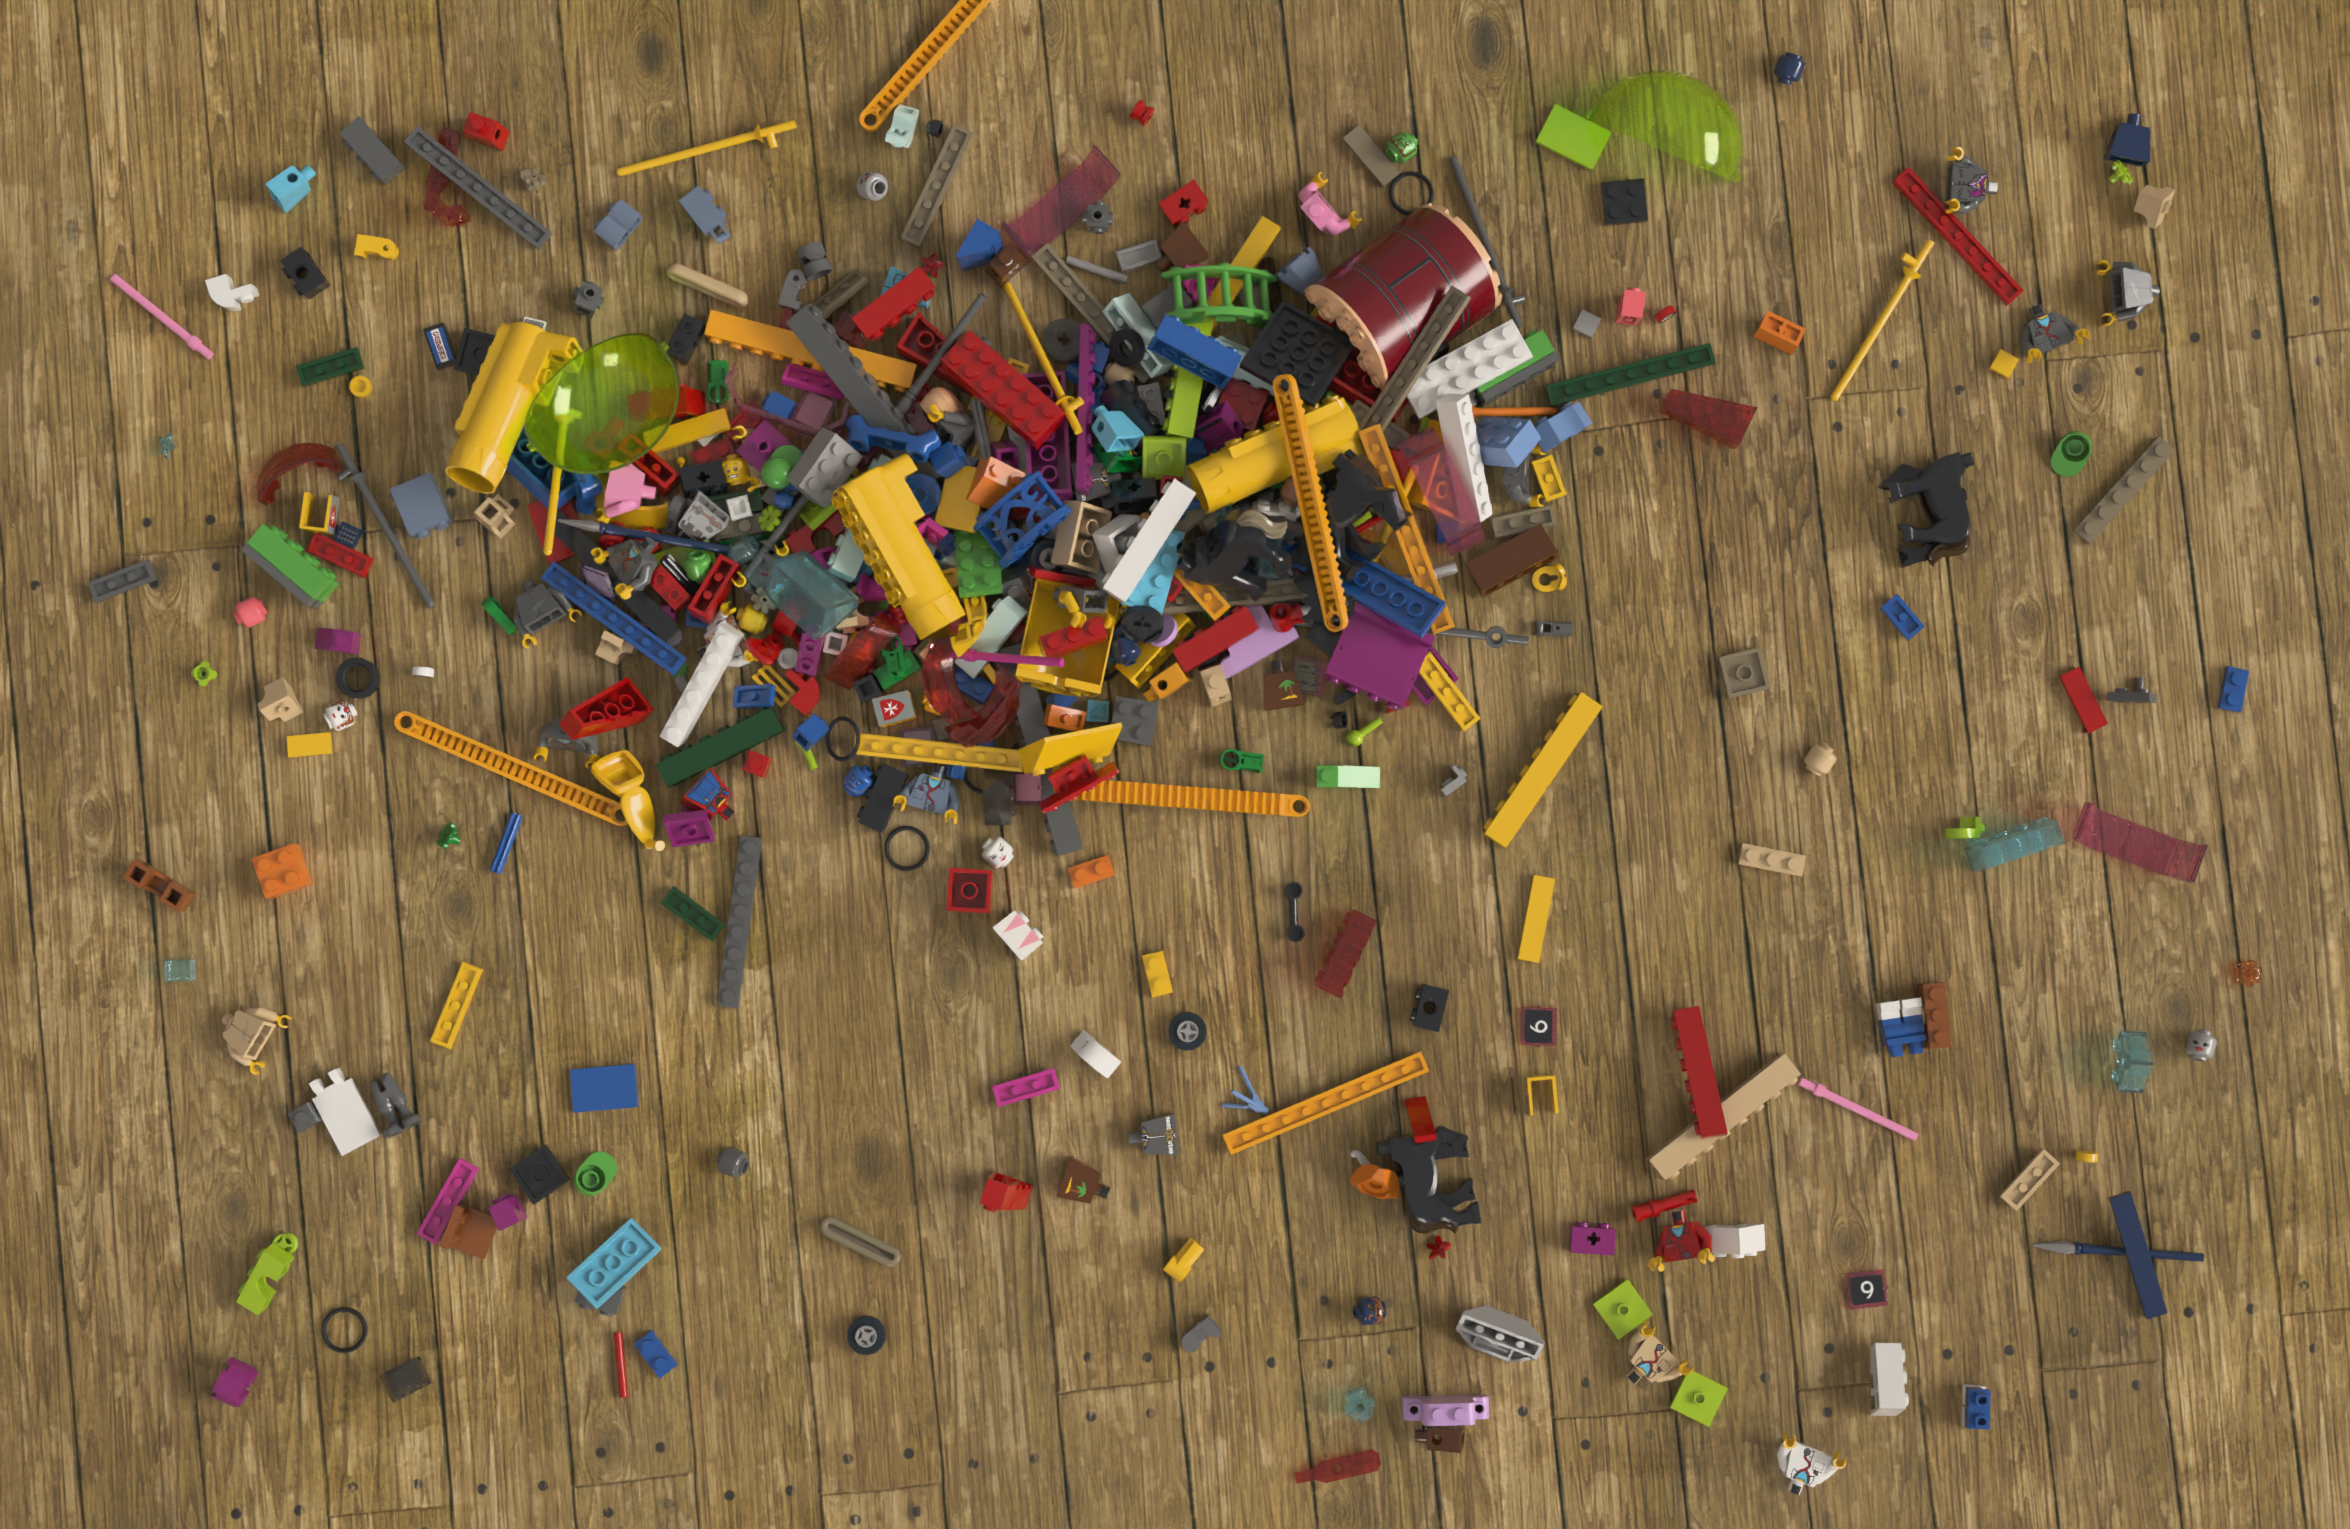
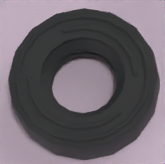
M1125 328L1116 331L1111 336L1109 350L1117 364L1123 367H1131L1143 360L1145 344L1137 331ZM1124 340H1128L1132 346V354L1130 356L1126 355L1123 351L1122 342Z

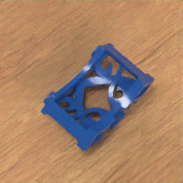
M1040 471L1035 474L1030 472L1025 475L1019 485L1002 497L987 512L981 513L976 518L977 523L973 529L975 531L978 530L1000 558L999 564L1003 569L1019 560L1034 544L1032 541L1040 534L1044 536L1051 529L1065 521L1071 512L1068 505H1064L1047 484ZM1035 484L1045 494L1038 502L1035 501L1038 498V491H1035L1033 495L1028 493L1030 487ZM1021 494L1022 499H1015L1018 495ZM1047 500H1049L1055 507L1056 511L1051 507L1045 505L1044 503ZM1011 507L1032 508L1027 517V525L1030 530L1028 533L1018 528L1008 529V514ZM1037 511H1040L1036 514V516L1041 517V521L1039 523H1035L1033 520L1034 515ZM991 521L995 522V528L993 529L989 526ZM994 531H1000L1001 534L997 536ZM1017 533L1019 536L1018 541H1014V536L1009 537V535Z

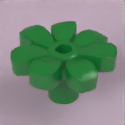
M450 822L444 827L443 831H440L439 839L436 843L438 846L446 849L450 843L455 845L460 843L461 838L456 836V824Z

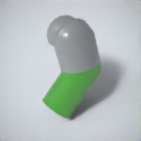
M685 663L674 676V682L682 693L689 683L686 678L689 665Z

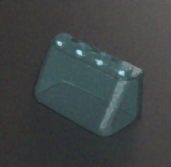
M804 550L771 562L766 585V594L769 600L812 639L817 640L825 637L857 609L859 597L807 551Z

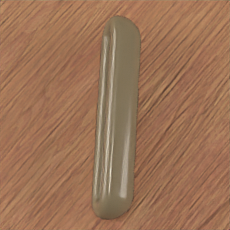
M832 1216L825 1217L820 1222V1231L825 1237L886 1267H894L900 1262L901 1254L896 1247Z

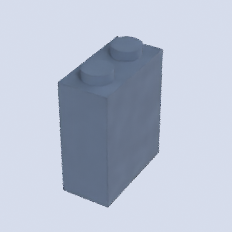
M430 472L390 489L409 536L418 540L430 535L429 532L436 529L437 531L444 530L449 527L450 523L454 522L436 478Z

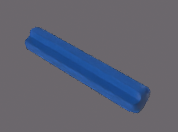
M515 812L510 814L490 866L491 872L496 874L502 873L523 818L522 815Z

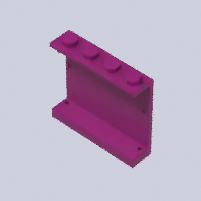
M1356 602L1354 604L1355 612L1348 617V625L1342 631L1323 676L1328 677L1327 680L1335 685H1339V683L1346 685L1347 690L1359 694L1360 691L1366 694V698L1378 703L1380 700L1387 703L1386 707L1392 710H1403L1406 707L1405 703L1435 637L1426 633L1421 639Z

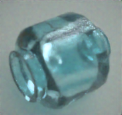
M742 535L729 544L728 558L739 563L740 567H745L751 563L760 551V545L754 537Z

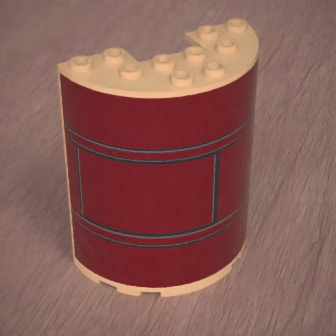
M1431 203L1424 204L1304 290L1307 300L1312 304L1314 303L1321 318L1327 320L1330 324L1336 319L1338 327L1341 330H1345L1349 335L1352 345L1359 348L1361 352L1356 358L1358 365L1363 371H1367L1374 386L1380 388L1381 391H1383L1452 285L1471 297L1441 345L1449 344L1500 306L1502 294L1498 292L1497 288L1500 285L1497 271L1491 269L1488 262L1491 258L1482 243L1458 216L1453 218L1450 216L1447 208L1441 205L1434 207Z

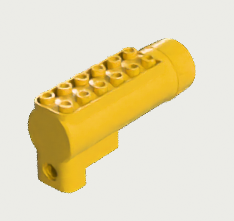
M526 322L502 323L497 328L496 336L492 345L488 348V354L484 363L480 366L477 379L472 384L469 397L464 402L461 415L455 422L454 429L460 437L453 447L445 469L449 478L475 492L491 494L496 491L507 469L510 456L533 404L547 407L562 371L578 374L583 363L584 354L574 337L550 333Z
M1338 395L1322 399V404L1319 405L1318 403L1314 408L1312 406L1304 407V416L1307 418L1305 423L1309 426L1307 432L1311 436L1309 441L1313 445L1311 447V450L1314 452L1313 459L1316 460L1315 468L1318 469L1317 475L1335 468L1332 462L1340 453L1344 454L1349 449L1357 456L1364 454L1367 457L1358 432L1360 429L1355 416L1345 402L1344 397H1339ZM1280 420L1263 425L1264 430L1254 429L1245 433V438L1243 439L1240 437L1226 441L1224 443L1225 447L1221 448V451L1211 453L1209 456L1186 466L1191 487L1196 492L1195 496L1199 499L1200 506L1207 514L1227 505H1233L1245 497L1292 477Z
M904 453L881 466L868 470L837 488L832 493L831 502L841 513L843 524L846 528L850 529L855 545L860 547L864 554L863 557L866 564L871 566L875 573V580L884 589L887 601L894 608L901 605L906 619L915 630L919 639L922 640L962 618L966 613L955 591L948 583L915 525V522L925 516L905 481L909 475L918 469L910 456Z

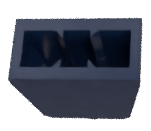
M2130 113L2128 114L2127 123H2120L2115 127L2104 160L2114 162L2119 160L2125 164L2141 167L2150 162V128L2140 126L2141 115Z

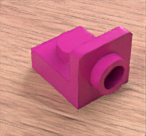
M930 517L924 523L920 522L917 525L922 537H925L931 544L936 545L940 549L946 545L949 532Z
M860 574L859 582L857 583V593L867 602L886 601L885 591L876 582L875 578H870L866 574Z

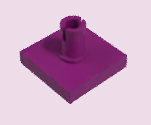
M764 419L736 452L761 473L763 464L777 448L784 445H794Z
M683 805V813L664 815V825L672 847L715 842V833L707 810L692 811L689 809L688 811L687 807Z

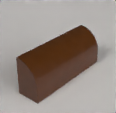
M1539 524L1466 562V567L1473 583L1483 598L1558 559V551L1542 524Z

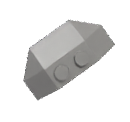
M1487 1305L1463 1311L1456 1325V1331L1460 1333L1469 1347L1508 1362L1537 1360L1545 1345V1341L1526 1320Z

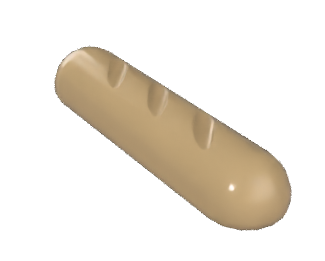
M676 263L667 270V275L672 280L731 306L743 309L748 304V297L744 291L684 265Z

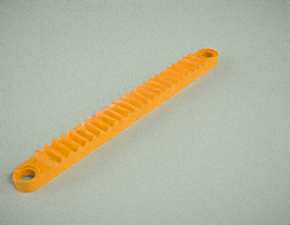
M960 0L862 111L859 118L862 128L867 132H874L879 129L888 117L892 116L897 106L904 102V99L909 96L916 85L920 84L921 80L926 77V74L931 71L932 67L937 64L944 53L948 52V49L953 46L954 42L965 32V29L969 28L970 24L975 21L976 17L981 14L982 10L992 0ZM866 116H875V124L871 126L866 125L864 122Z
M1283 374L1277 376L1273 381L1274 396L1324 623L1328 630L1337 632L1345 629L1348 625L1345 605L1346 597L1343 596L1344 588L1341 587L1342 580L1339 578L1341 573L1337 569L1339 563L1335 560L1337 554L1334 553L1333 537L1330 536L1331 529L1328 527L1330 522L1326 519L1328 513L1324 510L1326 504L1322 500L1324 495L1321 494L1322 486L1319 485L1318 469L1315 468L1316 460L1313 459L1314 452L1311 450L1313 445L1309 441L1311 436L1307 432L1309 426L1305 423L1307 418L1304 416L1305 409L1302 408L1303 400L1300 399L1295 378L1290 374ZM1283 379L1289 384L1287 391H1283L1281 388V381ZM1333 615H1337L1340 618L1339 626L1333 624Z
M403 711L395 717V727L400 732L618 826L628 825L626 820L620 822L616 819V813L621 809V806L615 800L414 713ZM405 716H409L412 720V724L408 728H403L401 725V719Z
M1104 780L1097 784L1093 790L1084 791L1074 799L1287 817H1302L1307 814L1310 808L1309 801L1300 795ZM1296 800L1304 803V810L1302 812L1294 811L1293 803Z

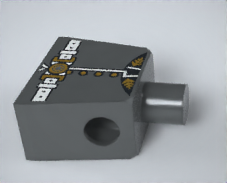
M1076 463L1071 464L1077 501L1090 504L1111 496L1110 486L1112 481L1122 480L1120 472L1107 473L1102 463H1093V466L1090 467L1093 485L1089 487V495H1080L1076 489Z
M1175 1113L1141 1121V1131L1129 1132L1130 1145L1143 1144V1153L1178 1155Z

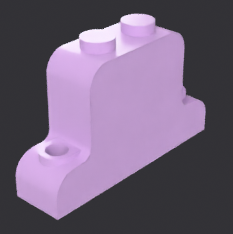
M1261 605L1247 606L1261 629L1226 649L1229 655L1219 661L1225 679H1229L1298 640L1299 635L1295 628L1292 627L1290 631L1284 633L1274 630L1271 620ZM1229 613V614L1223 616V618H1224V619L1227 618L1228 616L1231 615V613Z
M1488 1395L1402 1396V1419L1406 1421H1421L1425 1426L1474 1425L1475 1419L1489 1418ZM1478 1404L1483 1406L1480 1412L1475 1411V1406ZM1412 1406L1418 1407L1416 1413L1410 1412Z

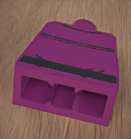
M1225 401L1212 408L1209 415L1197 417L1194 433L1213 448L1220 450L1225 447L1224 443L1226 441L1240 438L1244 424Z

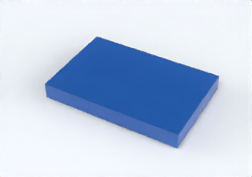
M636 1064L570 1069L573 1113L639 1107Z

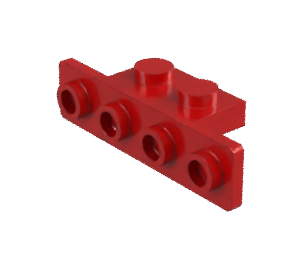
M1084 754L1048 774L1047 776L1057 793L1039 802L1043 814L1055 811L1059 805L1066 801H1073L1084 791L1093 790L1097 784L1104 780L1113 779L1119 773L1115 762L1113 761L1094 771L1087 756Z

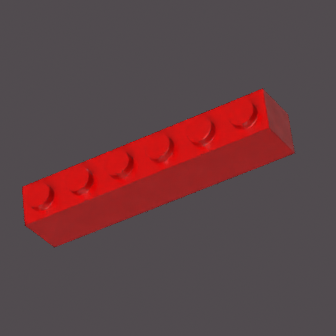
M1695 1006L1673 1011L1674 1017H1670L1672 1029H1677L1678 1038H1675L1677 1051L1681 1050L1683 1059H1679L1682 1072L1686 1071L1688 1080H1684L1686 1092H1691L1692 1101H1689L1691 1114H1696L1697 1122L1693 1123L1696 1136L1700 1135L1701 1140L1725 1136L1728 1132L1700 1007Z

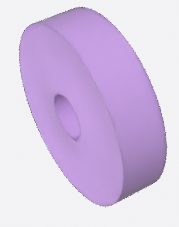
M1170 614L1162 615L1164 619L1163 632L1156 641L1150 643L1152 646L1163 647L1175 639L1178 625Z

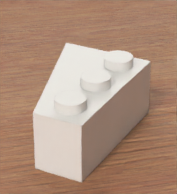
M1874 1343L1871 1346V1375H1873L1874 1388H1871V1396L1875 1398V1409H1871V1416H1897L1909 1404L1908 1393H1905L1904 1384H1907V1373L1903 1371V1363H1905L1906 1356L1901 1343Z

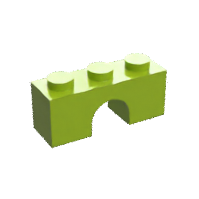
M274 1243L268 1248L260 1250L256 1257L258 1260L257 1264L253 1265L247 1273L248 1281L244 1282L238 1290L240 1295L236 1302L256 1315L262 1313L269 1306L276 1293V1290L267 1284L266 1277L277 1282L286 1274L294 1259L293 1255Z

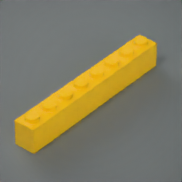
M1583 692L1578 695L1574 694L1567 703L1570 706L1566 713L1563 711L1560 713L1555 721L1558 724L1554 730L1550 729L1543 738L1546 741L1542 748H1536L1531 756L1534 760L1529 766L1526 764L1519 773L1521 779L1518 783L1513 782L1509 787L1507 793L1510 795L1505 801L1501 800L1496 806L1497 814L1493 819L1489 817L1485 822L1483 834L1501 847L1506 848L1602 709V705Z

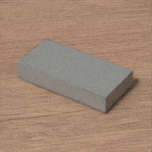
M1156 239L1116 251L1122 273L1153 264L1162 258Z

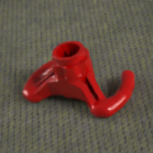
M773 629V632L763 639L758 640L749 637L745 641V646L760 663L770 666L773 662L777 661L784 647L781 640L782 633ZM794 630L791 638L799 648L801 636Z

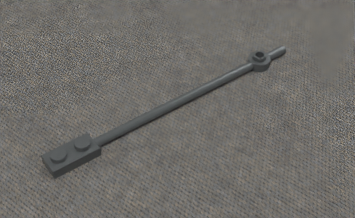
M1286 602L1285 604L1293 605L1295 602ZM1340 618L1332 619L1333 623H1340ZM1304 620V623L1294 625L1314 627V621ZM1492 626L1487 632L1450 628L1436 634L1486 640V643L1492 648H1501L1505 643L1528 645L1529 641L1528 636L1507 634L1500 626ZM1431 627L1427 631L1428 634H1433ZM1494 633L1500 634L1498 640L1492 638Z

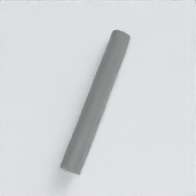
M1067 256L1065 262L1068 265L1126 284L1128 279L1127 275L1071 256Z

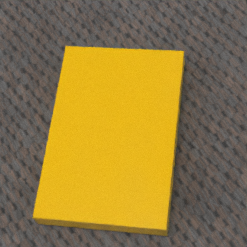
M965 466L950 478H945L935 522L940 526L974 534L977 533L973 527L977 523L976 518L981 514L983 507L966 500L977 470L976 467Z

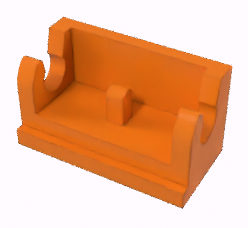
M1767 310L1753 337L1792 355L1799 346L1806 328Z

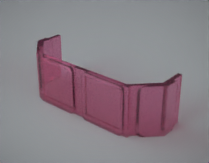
M1093 144L1091 152L1078 168L1019 219L1009 224L1004 221L1002 223V230L1028 258L1034 255L1046 243L1050 244L1081 217L1083 211H1087L1088 205H1092L1093 202H1098L1118 181L1121 174L1097 146Z
M733 363L731 370L728 371L725 384L735 405L737 403L738 411L741 414L760 421L765 419L769 424H778L786 430L812 439L815 438L819 432L817 429L742 404L733 388L739 370L737 363ZM846 402L840 420L824 428L834 433L844 430L846 428V420L849 418L850 404Z
M1428 427L1398 442L1395 447L1401 451L1410 465L1445 538L1447 545L1445 552L1449 556H1453L1485 540L1479 517L1445 446L1440 441L1433 427Z
M2095 802L2084 803L2072 839L2091 849L2166 877L2189 883L2195 882L2208 845L2176 839L2104 812L2095 807Z

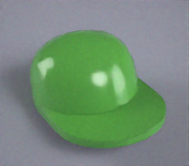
M2081 431L2066 433L2052 454L2051 466L2053 470L2065 477L2078 474L2092 451L2090 437Z
M784 445L773 452L761 468L762 479L768 487L781 490L790 485L786 479L802 456L800 450L791 445Z
M605 1152L592 1153L574 1175L573 1183L576 1190L588 1197L596 1196L603 1191L616 1175L617 1164L614 1158Z

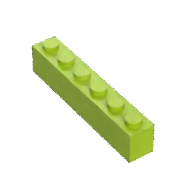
M1205 318L1203 323L1187 326L1196 327L1200 330L1201 334L1208 337L1211 336L1214 318ZM1173 363L1172 369L1176 370L1175 377L1171 378L1169 385L1172 397L1168 398L1165 410L1168 411V417L1164 418L1162 431H1165V437H1186V443L1189 444L1194 435L1203 379Z

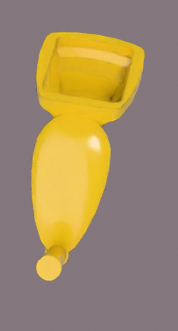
M627 750L613 752L600 758L591 766L592 774L612 793L621 797L620 806L624 818L636 837L644 843V846L647 849L652 848L662 851L665 848L664 842L653 840L655 836V815L651 798L648 792L639 786L644 781V772L641 765Z

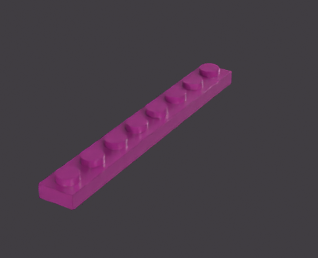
M1080 324L1078 397L1080 396L1084 401V404L1078 407V421L1083 430L1082 433L1077 434L1076 489L1080 495H1089V487L1093 485L1092 475L1090 474V467L1093 466V455L1090 454V446L1094 444L1093 433H1091V426L1094 424V414L1091 412L1092 405L1095 404V395L1092 392V385L1095 384V373L1092 371L1093 364L1096 363V354L1093 351V344H1096V332L1092 330L1089 324Z

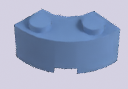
M1569 402L1560 408L1561 412L1550 419L1544 417L1535 423L1537 425L1535 429L1541 437L1538 443L1544 452L1558 446L1569 437H1573L1593 424L1580 402L1573 405Z

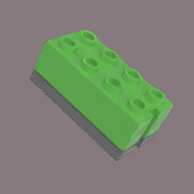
M1535 329L1525 335L1524 341L1533 358L1473 390L1476 393L1475 398L1481 408L1555 367L1560 358L1543 329L1539 332Z
M262 524L242 547L241 551L305 605L318 609L340 584L335 580L337 576L328 568L325 569L319 566L321 562L314 556L306 552L303 553L304 548L296 541L293 542L291 539H287L288 534L281 528Z

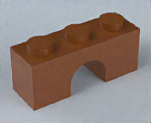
M134 859L122 877L139 889L147 890L158 896L160 902L177 912H185L197 894L143 860Z
M1945 982L1917 984L1918 998L1921 997L1925 1016L1924 1030L1926 1041H1923L1924 1048L1952 1047Z

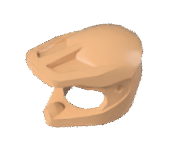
M943 387L933 388L919 404L926 413L930 412L929 405L933 404L937 405L939 411L943 413L944 411L954 413L965 411L958 398L950 390ZM940 419V420H938V421H936V422H934V423L938 426L939 421H941L942 419Z

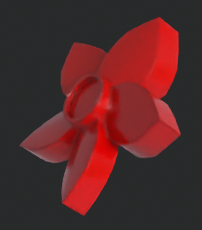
M936 252L930 256V260L926 257H921L922 263L926 265L922 269L925 274L931 272L937 278V269L944 267L945 264L937 261Z
M1438 1235L1434 1243L1426 1244L1427 1248L1431 1250L1429 1259L1431 1260L1437 1255L1440 1258L1446 1259L1445 1251L1450 1248L1451 1243L1443 1242Z

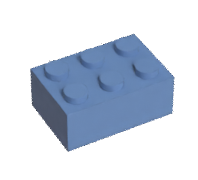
M1484 416L1476 425L1483 465L1518 468L1541 439L1530 419Z

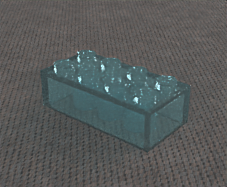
M2049 816L2031 820V825L2028 823L2010 827V832L2005 830L1989 834L1990 839L1981 837L1969 841L1970 845L1964 847L1972 871H1984L2065 844L2057 819H2049Z

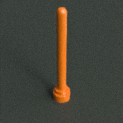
M1472 406L1473 418L1476 416L1556 415L1557 408H1475V406Z

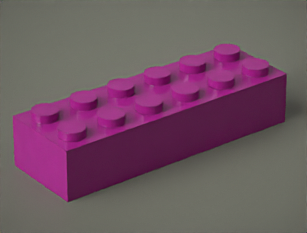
M1055 371L1054 373L1065 395H1067L1065 371ZM1045 372L1022 374L1056 403L1058 398ZM1066 415V421L1037 451L1026 442L1027 474L1030 472L1035 474L1040 471L1041 476L1061 502L1064 500L1073 501L1069 421ZM1035 484L1030 487L1028 493L1033 495L1035 491H1038V498L1035 500L1038 502L1045 494Z

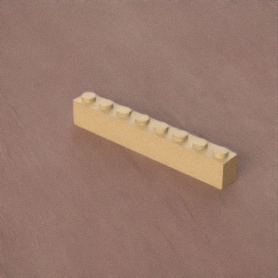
M1785 1053L1778 1054L1720 1100L1727 1127V1135L1701 1140L1700 1135L1696 1136L1693 1124L1697 1122V1119H1695L1646 1159L1663 1180L1674 1179L1680 1173L1679 1169L1684 1165L1688 1167L1697 1160L1695 1157L1701 1152L1705 1154L1714 1147L1712 1143L1718 1139L1720 1141L1725 1139L1731 1133L1729 1130L1735 1125L1737 1127L1743 1125L1748 1120L1746 1117L1752 1112L1756 1114L1764 1108L1763 1103L1769 1099L1771 1101L1776 1099L1781 1094L1780 1090L1785 1086L1791 1087L1794 1085L1801 1073Z

